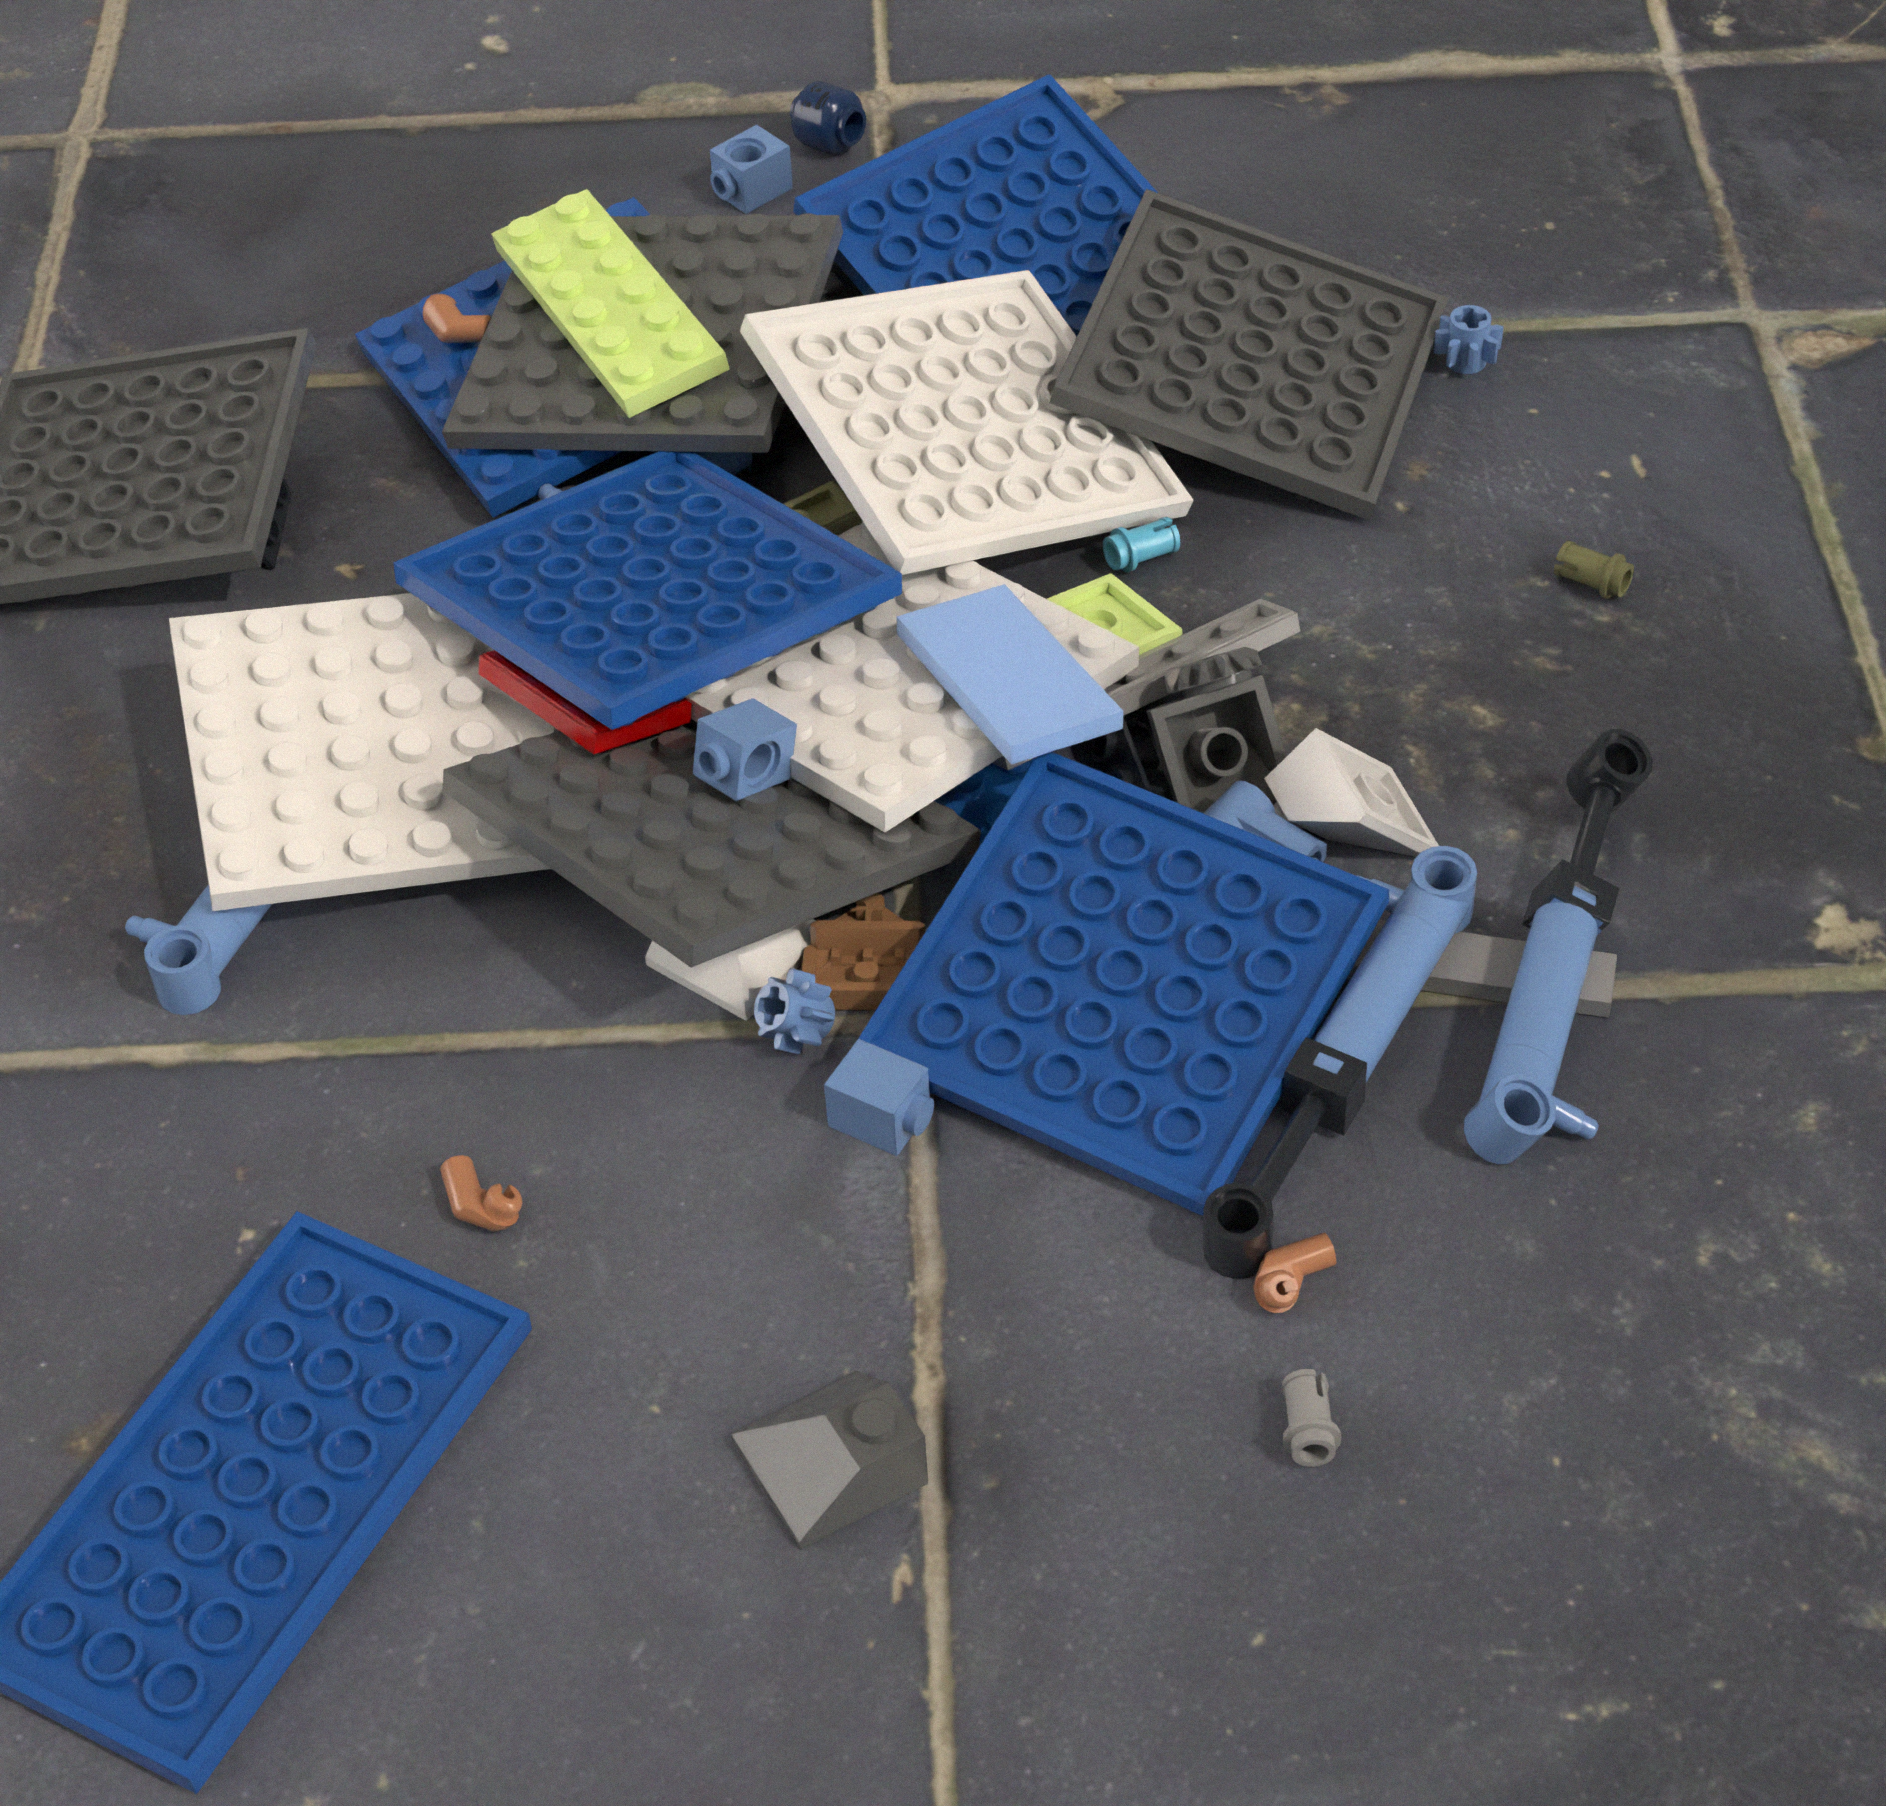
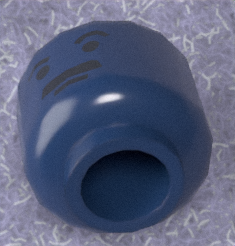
M815 81L808 84L794 98L791 104V126L795 137L803 145L826 153L841 154L857 144L865 132L866 114L860 98L852 90L827 82Z

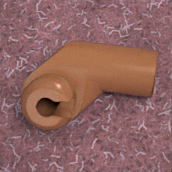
M437 293L427 298L423 306V318L441 342H481L490 322V315H462L456 306V301L449 295Z
M454 1156L447 1159L441 1165L440 1171L453 1215L458 1220L493 1232L505 1230L517 1222L519 1218L518 1212L523 1204L522 1196L514 1186L509 1184L504 1193H502L500 1183L494 1184L489 1190L481 1188L473 1161L468 1156Z
M1320 1233L1272 1249L1263 1256L1253 1284L1254 1296L1261 1307L1272 1313H1283L1289 1310L1298 1299L1304 1276L1336 1265V1253L1328 1235Z

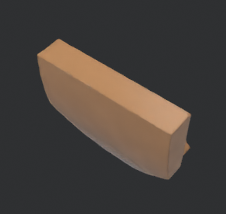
M875 893L856 901L855 908L835 920L818 919L810 924L811 944L804 948L802 971L815 974V983L831 987L832 991L829 997L834 1003L835 1010H876L925 934V924L919 920H903L885 907L882 895Z

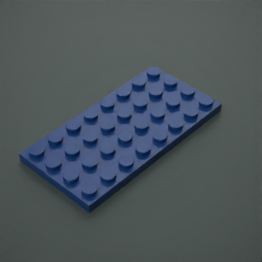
M296 1211L0 1582V1693L197 1794L531 1332L532 1326L529 1313Z

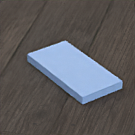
M1005 584L897 616V635L1010 764L1022 762L1123 729V710Z

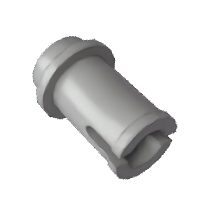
M1313 1369L1293 1371L1285 1376L1282 1381V1393L1285 1396L1288 1427L1283 1433V1446L1292 1455L1296 1463L1307 1467L1321 1466L1330 1462L1335 1457L1336 1450L1341 1444V1431L1331 1419L1328 1379L1322 1372L1316 1376V1371Z

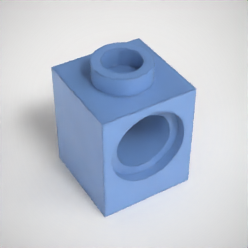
M755 125L710 149L712 169L710 181L714 193L745 214L793 189L790 146L759 125Z
M754 698L699 718L697 722L693 775L735 801L791 779L790 757L794 755L797 724Z

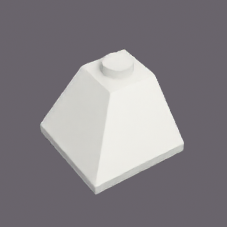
M1317 728L1264 778L1277 800L1274 804L1277 815L1297 827L1304 828L1327 840L1415 857L1424 850L1439 846L1390 766Z
M808 920L692 968L652 940L645 956L646 965L747 1021L754 1014L756 997L759 991L768 984V979L775 977L786 980L789 969L797 970L802 965L804 948L811 944L810 924L815 920Z

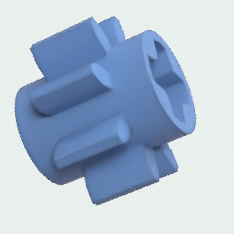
M1475 305L1460 306L1451 312L1450 317L1444 315L1440 317L1439 330L1435 331L1433 352L1434 354H1446V366L1457 373H1477L1486 366V362L1490 364L1497 362V353L1502 345L1503 326L1491 325V315L1482 307Z
M789 969L786 980L770 977L768 984L759 991L754 1004V1016L757 1024L760 1026L758 1035L773 1039L774 1049L794 1054H800L803 1043L819 1047L822 1044L821 1039L830 1032L835 1020V1006L829 997L832 991L831 987L815 983V974L796 969Z

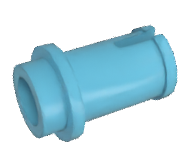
M1166 516L1158 519V521L1131 530L1123 527L1113 529L1110 536L1103 540V553L1108 565L1113 570L1121 569L1127 573L1135 570L1139 562L1166 553L1177 552L1180 548V535L1177 526H1170L1173 520Z

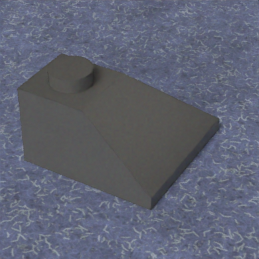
M1263 675L1253 676L1245 681L1183 699L1179 697L1147 711L1174 802L1204 813L1236 781L1251 783L1263 791L1270 801L1276 800L1264 778L1287 755Z
M855 1371L731 1433L732 1443L800 1550L928 1484L925 1435L889 1382L859 1371Z

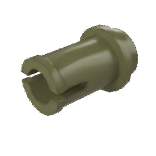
M1567 540L1562 545L1556 557V560L1562 561L1564 564L1557 563L1554 565L1555 576L1565 577L1598 589L1600 596L1605 599H1609L1612 595L1622 597L1628 590L1634 573V565L1626 562V557L1623 554L1616 553L1611 557L1577 545L1570 540Z

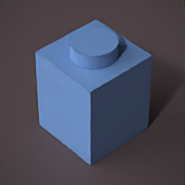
M861 1039L855 1042L824 1084L828 1126L895 1156L899 1155L912 1135L919 1136L924 1132L934 1111V1100L930 1098L927 1067Z

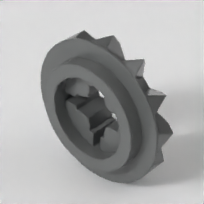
M1242 647L1171 669L1164 677L1167 693L1180 691L1183 699L1253 677L1251 669L1262 665L1258 652L1248 647Z

